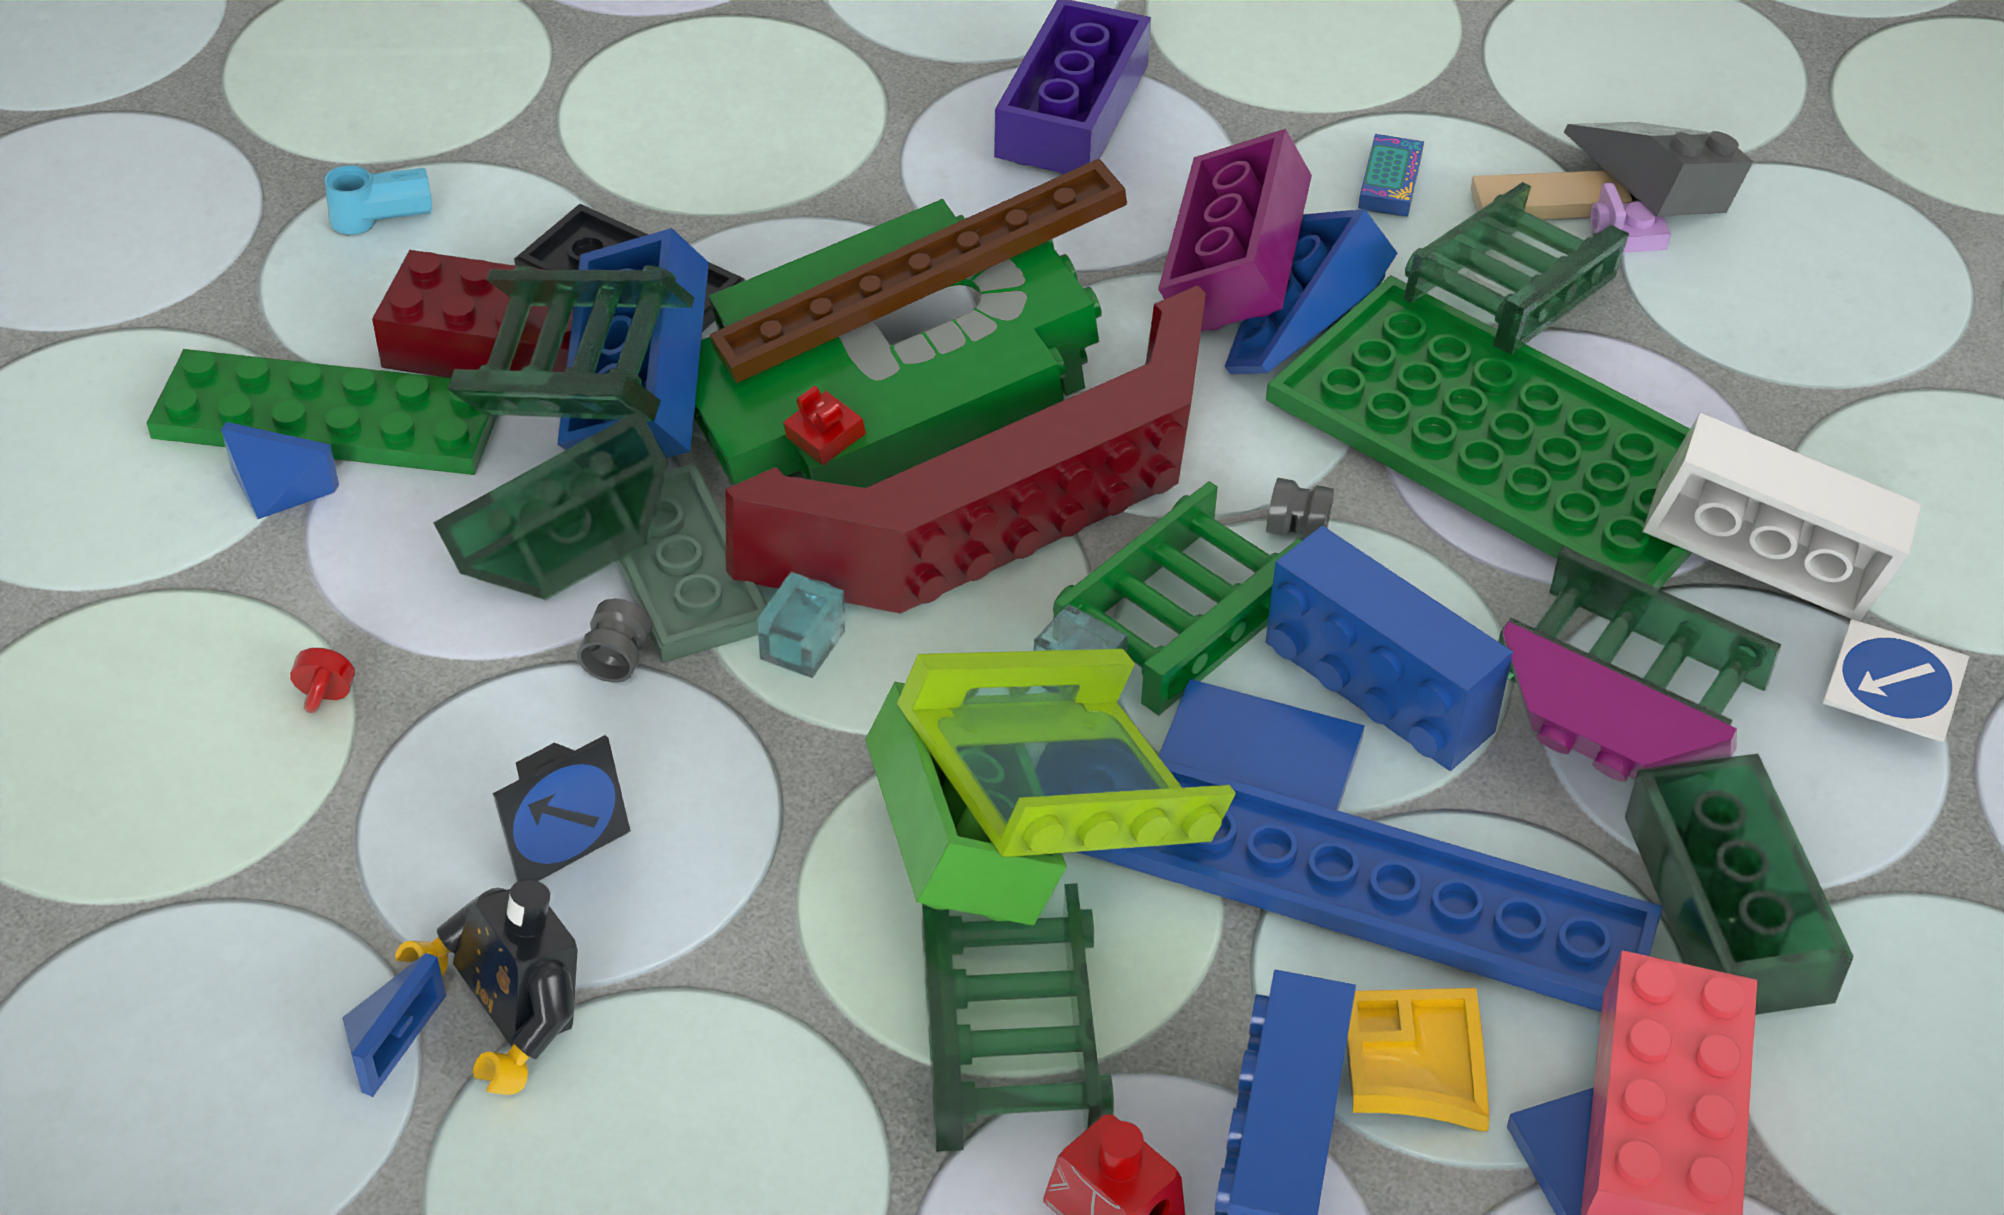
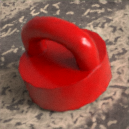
M308 648L300 651L295 658L290 672V680L293 685L306 694L304 709L308 713H315L323 699L336 701L345 698L350 692L355 677V669L351 662L342 654L326 648Z

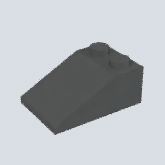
M1642 122L1567 124L1564 133L1657 217L1727 213L1754 162L1738 148L1739 143L1736 139L1719 131L1706 132Z

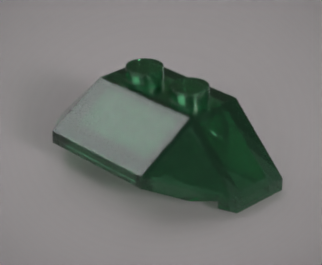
M638 410L433 522L460 574L546 601L648 545L669 462L642 412Z

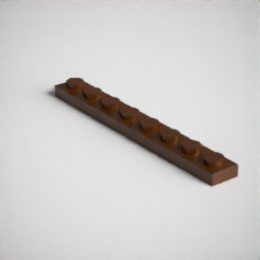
M1100 158L713 332L709 334L713 349L735 383H738L1127 205L1126 190Z

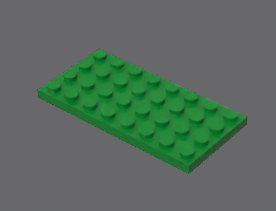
M1392 275L1385 279L1267 384L1266 400L1641 606H1644L1692 554L1688 550L1642 532L1657 485L1690 428Z

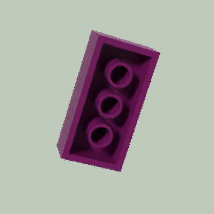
M1286 128L1193 158L1158 290L1164 299L1197 285L1206 292L1201 332L1205 330H1218L1227 324L1252 317H1264L1283 307L1312 178L1308 167Z

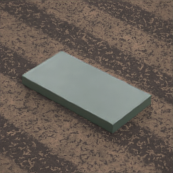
M696 463L588 493L590 508L634 603L646 611L651 619L652 630L649 636L662 663L774 630L773 614L758 585L754 582L733 580L726 572V521Z

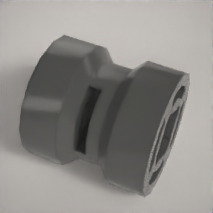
M1277 478L1270 502L1266 532L1284 536L1291 531L1301 533L1305 539L1322 525L1328 528L1334 489L1318 485L1312 489L1300 488L1296 481Z
M606 599L599 603L590 622L591 631L585 634L576 653L577 660L587 673L597 679L612 683L624 682L631 678L639 661V649L644 647L652 630V622L646 611L638 605L623 599Z

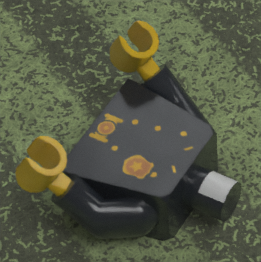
M521 880L508 890L498 887L485 891L437 928L438 937L432 942L405 941L399 946L395 954V959L399 962L416 961L425 953L438 957L442 977L448 967V953L452 952L455 954L453 965L511 1046L507 1054L486 1051L475 1061L473 1076L476 1079L491 1081L486 1088L488 1093L502 1095L519 1093L527 1081L528 1069L525 1062L529 1057L536 1060L559 1033L570 1030L573 1026L577 945L575 939L549 906L551 895L549 889L543 883L536 880Z

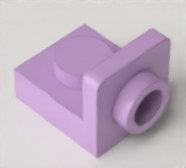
M1614 183L1602 184L1598 203H1593L1591 207L1590 220L1592 230L1595 234H1600L1607 254L1667 250L1671 233L1664 217H1657L1640 201L1622 204Z

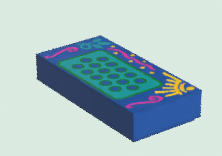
M1375 134L1360 192L1359 209L1405 217L1409 215L1424 141Z

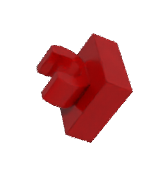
M813 386L797 398L796 403L799 411L783 422L787 438L821 465H825L866 434L863 419L829 392L825 391L820 394L819 388Z

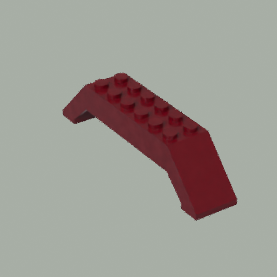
M1197 285L1154 304L1145 365L872 486L861 488L784 476L775 467L726 488V572L733 580L741 582L749 581L754 582L756 585L901 614L922 603H930L940 597L941 594L969 581H977L985 577L989 572L1016 559L1026 558L1036 550L1063 537H1071L1083 528L1110 515H1118L1128 507L1155 494L1167 492L1179 483L1193 395L1206 292Z

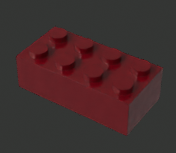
M409 250L372 318L381 368L438 377L501 383L502 387L563 396L578 275L442 255L433 252Z

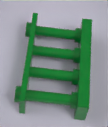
M1210 481L1192 495L1181 497L1170 512L1079 583L1064 588L1057 596L1053 605V642L1062 647L1081 631L1087 629L1112 648L1124 649L1132 661L1142 668L1141 704L1158 716L1183 696L1189 679L1202 681L1268 625L1275 562L1302 541L1297 538L1279 554L1275 552L1269 555L1215 520L1218 486ZM1201 537L1253 571L1254 574L1242 584L1236 583L1231 585L1182 551ZM1164 567L1217 604L1204 615L1198 614L1193 616L1144 582ZM1123 598H1126L1179 635L1165 647L1158 646L1155 648L1106 615L1105 612Z

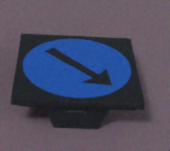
M606 735L577 750L555 742L516 762L519 780L493 793L517 882L527 879L539 881L631 831L609 738Z

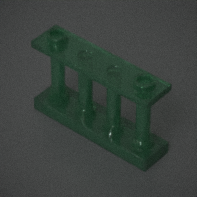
M1522 182L1504 195L1499 194L1492 203L1424 248L1415 250L1405 268V276L1408 277L1403 299L1413 303L1437 286L1494 315L1495 322L1499 325L1493 345L1509 354H1513L1616 277L1629 233L1610 225L1595 237H1588L1585 240L1524 211L1531 186ZM1519 231L1565 255L1558 259L1512 236V234ZM1492 249L1541 273V275L1536 274L1531 277L1485 253ZM1465 267L1515 294L1510 293L1507 296H1503L1458 273V271Z
M518 265L514 270H489L486 280L510 297L487 365L480 366L479 370L454 369L447 390L481 414L634 421L655 420L661 400L641 385L642 380L638 377L660 308H692L695 299L675 282L676 277L673 273L657 266H645L643 270H537L529 266ZM531 306H549L529 366L522 367L521 371H509ZM573 307H592L572 367L566 368L564 373L551 372ZM636 307L616 369H610L608 374H596L595 370L616 308Z
M1564 546L1558 553L1549 592L1557 596V598L1535 628L1512 617L1509 619V622L1729 725L1732 724L1733 720L1721 714L1737 689L1744 682L1765 691L1769 685L1782 645ZM1579 607L1610 621L1588 653L1557 639ZM1504 626L1500 631L1498 642L1505 646L1503 637ZM1632 632L1665 646L1643 678L1611 664ZM1687 656L1720 671L1699 704L1666 689ZM1510 665V669H1509V673H1508V678H1507V679L1516 683V680H1515V677H1514V674H1513V671H1512V668H1511V665ZM1718 763L1698 769L1711 775Z
M1064 884L1063 917L1038 918L1034 926L1007 920L1001 922L994 920L962 922L961 915L949 916V909L938 910L926 904H921V930L936 1152L963 1150L964 1123L976 1122L977 1115L1083 1110L1085 1130L1103 1115H1113L1111 1074H1099L1085 954V948H1094L1092 909H1080L1078 884ZM1065 943L1067 970L966 975V969H953L952 955H963V948ZM1056 997L1071 998L1073 1025L971 1031L970 1024H957L956 1009H967L968 1002ZM1073 1052L1077 1054L1080 1082L975 1088L974 1081H961L960 1065H972V1058Z

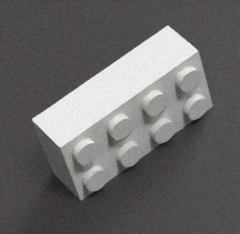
M1699 413L1657 485L1642 532L1845 617L1861 621L1908 557L1922 504L1713 417Z

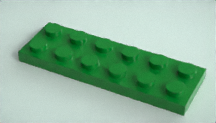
M183 349L146 423L150 438L157 440L226 447L221 429L226 422L330 444L333 459L475 475L504 399L501 383Z

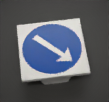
M1851 619L1823 704L1944 743L1969 656Z

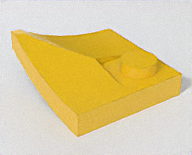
M1477 988L1355 991L1346 1043L1353 1113L1403 1114L1450 1122L1476 1131H1488V1090Z

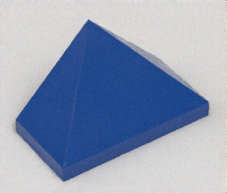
M226 422L221 429L231 470L257 519L335 493L339 486L330 444Z
M425 953L343 1017L362 1093L374 1097L446 997L438 957Z

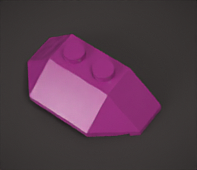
M1509 621L1503 630L1505 647L1513 651L1510 665L1531 728L1537 732L1536 738L1550 749L1562 754H1569L1571 750L1577 751L1593 759V766L1604 775L1621 782H1626L1628 777L1643 784L1725 761L1733 756L1737 748V728Z

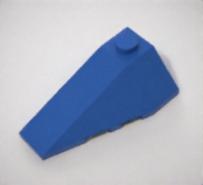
M1365 209L1303 214L1283 307L1267 316L1248 318L1240 323L1225 364V368L1230 374L1270 372L1362 301L1382 283L1386 275L1385 272L1398 253Z

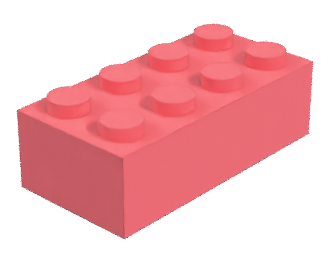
M1621 951L1603 992L1581 1215H1743L1757 994L1756 979Z

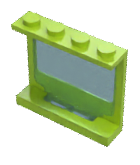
M1124 649L917 654L897 702L903 714L1001 857L1212 842L1236 794L1230 785L1181 787L1117 703L1135 665Z

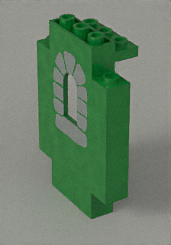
M940 199L711 294L708 297L717 328L720 330L964 220L965 217L963 215L956 217L944 199ZM1051 239L951 285L968 286L977 290L981 294L980 302L973 310L962 316L891 346L875 321H872L735 383L714 351L710 337L701 340L694 419L732 486L777 467L784 476L800 471L804 479L866 488L1064 401L1063 393L1068 396L1084 389L1085 382L1082 365L1088 362L1085 348L1099 342L1096 319L1102 316V311L1096 294L1091 287L1083 288L1080 285L1070 258L1066 254L1059 256L1054 249L1053 240ZM813 386L819 388L820 394L825 391L829 392L863 419L866 431L864 436L825 465H821L789 440L783 425L786 419L799 411L796 403L797 398Z

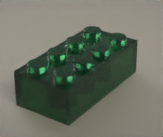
M1759 754L1639 769L1625 813V820L1686 964L1756 979L1755 1015L1836 1003L1854 956Z

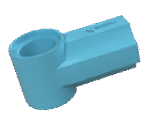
M344 165L332 169L325 176L329 224L332 229L339 233L347 235L360 234L370 230L375 225L376 220L429 214L432 211L431 193L425 168L370 174L363 167Z

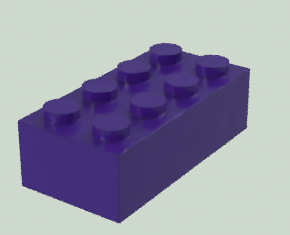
M1057 0L995 108L994 157L1012 161L1019 165L1034 166L1063 174L1099 159L1148 66L1151 17L1074 0Z

